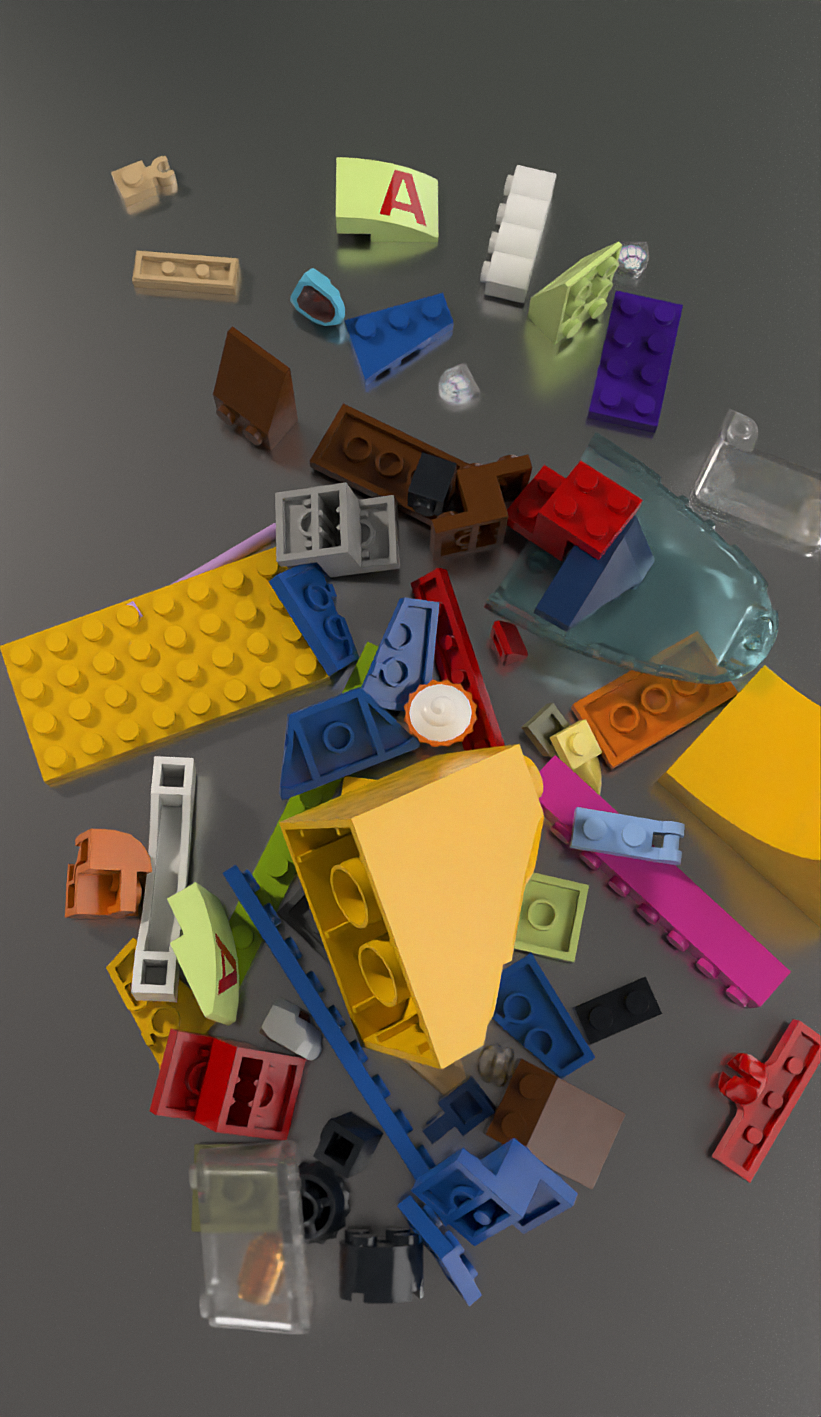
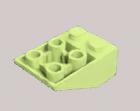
M619 241L582 258L531 297L527 317L554 345L564 337L569 339L574 336L581 328L583 322L590 317L595 319L607 307L608 303L606 300L609 291L613 287V276L619 266L618 259L622 244Z

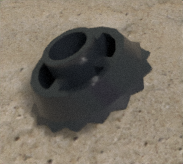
M303 1161L298 1167L290 1168L287 1175L280 1179V1186L277 1191L276 1212L281 1219L282 1227L287 1229L293 1238L301 1239L307 1245L314 1242L323 1245L327 1239L336 1238L338 1231L346 1227V1217L351 1211L348 1205L350 1193L344 1188V1179L335 1175L333 1169L323 1167L319 1161L312 1164Z

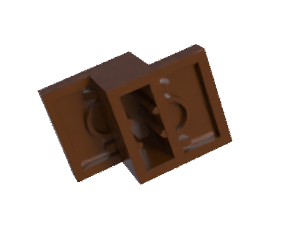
M510 454L499 458L497 462L484 465L481 463H471L456 471L453 498L456 511L442 513L437 519H433L431 523L430 551L433 561L503 544L509 517L505 502L514 501L529 484L533 468L529 454L522 456Z

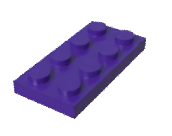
M615 291L587 418L652 433L656 432L683 305Z

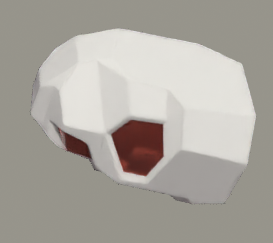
M279 996L271 1007L259 1033L310 1061L317 1059L323 1050L321 1045L322 1033L312 1024L311 1014Z

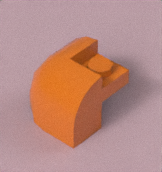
M91 828L79 834L75 839V846L80 847L76 863L68 864L65 918L115 919L138 916V906L142 893L139 877L152 872L150 856L143 844L131 834L117 830Z

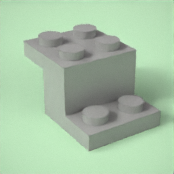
M346 482L275 493L276 562L281 567L317 562L329 577L400 568L398 501L394 495L358 500Z

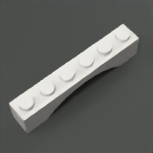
M154 756L148 850L152 872L146 875L142 917L135 949L131 993L136 1001L177 1002L180 964L170 942L181 937L183 931L167 898L187 887L196 785L194 758Z

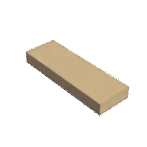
M136 251L132 282L134 287L236 295L240 264L238 258Z

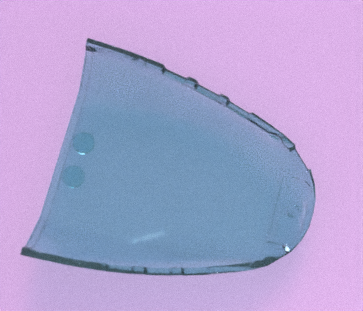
M596 432L580 460L643 500L640 509L634 516L637 517L655 561L641 585L634 590L629 589L625 591L618 600L612 604L610 602L597 609L593 616L566 632L533 612L571 550L560 561L529 540L502 583L488 597L484 608L553 644L586 657L637 672L700 684H719L734 681L750 673L765 660L777 638L779 616L778 610L773 611L767 594L769 584L736 544L729 545L715 531L716 524L711 519L704 521L689 507V499L686 496L680 495L677 497L661 484L662 477Z

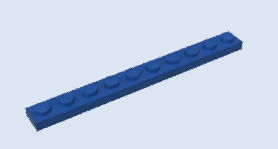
M234 865L223 872V876L416 1181L417 1178L436 1166L423 1144L415 1148L407 1134L413 1131V1128L401 1109L393 1113L385 1101V1098L391 1095L388 1088L378 1074L372 1078L363 1066V1063L369 1060L356 1039L349 1043L342 1033L341 1028L347 1025L334 1004L327 1008L319 994L325 991L312 970L305 974L297 960L303 957L301 951L291 936L284 940L275 926L280 924L281 920L269 902L262 906L256 897L255 892L260 887L249 869L241 873L237 865ZM438 1215L439 1219L446 1227L448 1223Z

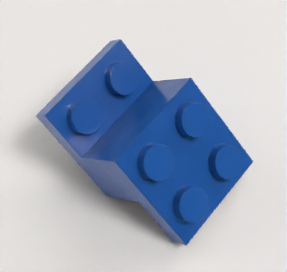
M515 1138L481 1160L463 1147L417 1178L411 1190L474 1247L510 1225L515 1226L523 1234L529 1232L573 1207L578 1194L558 1174L548 1168Z

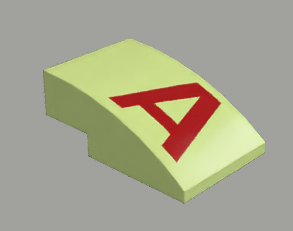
M337 157V234H371V242H438V180L419 171L392 163L360 158Z
M195 882L167 898L184 933L181 937L170 942V945L204 1016L229 1026L236 1022L239 1001L238 958L234 938L220 899Z

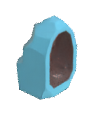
M312 268L305 272L291 294L290 301L293 306L312 322L323 326L341 324L345 317V305L339 290L331 284L330 279L316 269Z

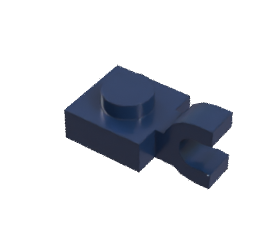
M470 1075L439 1098L438 1105L443 1111L438 1112L427 1120V1126L423 1128L422 1132L432 1144L454 1127L464 1136L495 1113L496 1106L473 1076Z

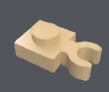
M166 156L157 157L153 160L151 166L145 167L143 161L140 160L111 172L113 181L126 207L157 195L155 186L166 187L176 182L173 170L165 173L161 172L169 168Z

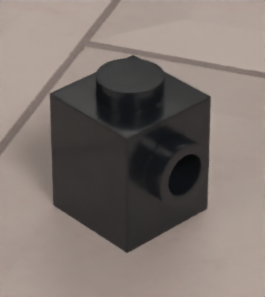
M422 452L408 489L407 506L412 507L415 512L424 516L441 515L445 510L456 479L457 463Z
M352 1112L331 1118L326 1123L320 1134L321 1141L313 1157L348 1179L366 1170L383 1132Z

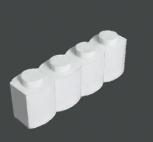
M517 165L514 176H507L503 196L508 197L507 203H500L496 217V224L501 226L498 233L492 232L488 253L493 255L491 262L484 261L480 276V282L485 283V295L520 303L525 302L557 174Z

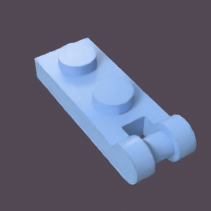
M577 807L574 812L570 848L680 865L682 851L678 849L680 838L684 837L685 824ZM653 834L664 836L663 848L652 847Z

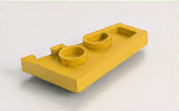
M133 937L107 965L106 969L127 1009L130 1010L142 1032L141 1035L146 1045L151 1049L160 1069L170 1029L207 1035L217 1024V1021L204 1016L192 989L180 978L177 1002L136 1001L131 993L137 939Z

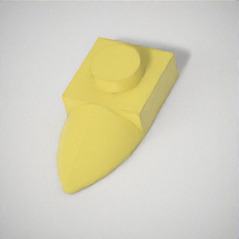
M584 719L549 738L560 760L600 795L602 774L598 755L603 752L587 720Z

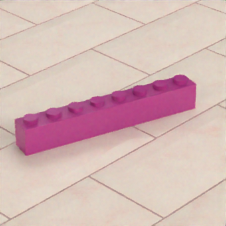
M556 755L539 771L543 781V793L539 798L544 817L553 825L551 827L552 832L564 843L568 844L571 841L574 812L577 807L619 814ZM580 850V858L595 871L600 868L610 878L608 884L622 897L629 895L639 905L637 911L653 925L658 922L668 932L666 938L682 952L688 950L698 960L696 962L698 969L712 980L717 977L728 988L725 991L728 997L740 1007L745 1008L746 1005L749 1008L761 1007L791 973L787 967L676 865Z

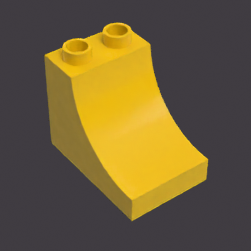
M764 665L657 781L821 928V706L795 690Z

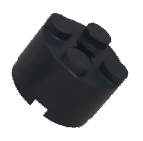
M400 1227L386 1228L385 1236L370 1234L368 1229L345 1230V1239L339 1241V1298L352 1302V1293L364 1294V1303L369 1304L412 1301V1293L418 1298H423L424 1241L419 1239V1234L410 1233L409 1228Z

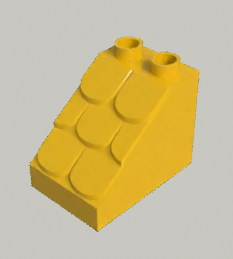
M520 744L434 755L279 822L361 1047L443 1069L484 1045L487 1026L493 1017L503 964L512 960L524 890L536 865L544 821V813L539 802V798L543 793L542 777L534 762L523 755Z

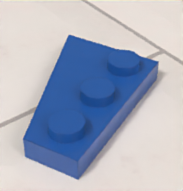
M443 293L344 320L345 330L365 387L375 381V377L386 369L392 370L401 364L403 358L415 350L421 351L453 329L454 321Z
M317 562L295 566L277 574L268 581L328 676L333 675L359 659L347 622L344 617L338 615L333 599L337 595L333 584L326 583L322 568Z
M406 597L399 599L361 686L383 709L405 712L403 706L408 702L409 694L415 692L419 684H428L432 680L440 602Z

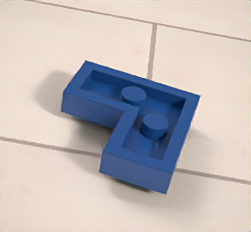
M409 1195L397 1207L411 1230L419 1234V1239L424 1241V1246L432 1254L447 1280L467 1305L471 1306L482 1296L473 1280L478 1276L477 1271L467 1257L462 1254L465 1250L453 1233L448 1230L442 1234L438 1229L442 1223L434 1211L427 1205L421 1208Z

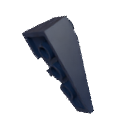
M633 516L600 560L574 545L533 613L567 632L593 616L597 609L610 602L612 604L618 600L625 591L629 589L634 590L640 586L655 559L637 517Z

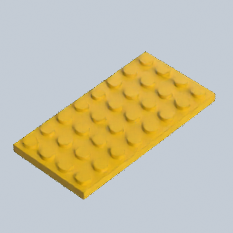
M276 547L0 646L43 781L47 785L331 680L268 582L277 574L288 570L287 566L281 567L276 562ZM134 601L143 616L140 618L138 610L134 606L127 604Z

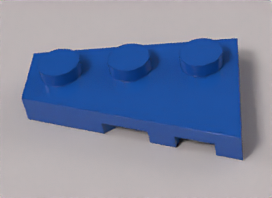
M532 953L502 970L496 1006L492 1017L494 1022L561 1079L596 1058Z

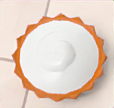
M432 679L428 684H419L417 690L409 694V700L403 706L406 713L404 721L409 726V733L415 735L419 742L428 743L432 747H449L453 743L462 742L464 737L473 731V724L478 719L475 714L477 704L472 701V693L464 691L461 684H453L448 679L441 682Z

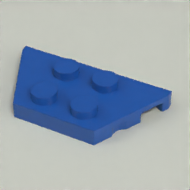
M362 687L287 714L279 787L280 798L282 801L407 753L421 747L420 743Z

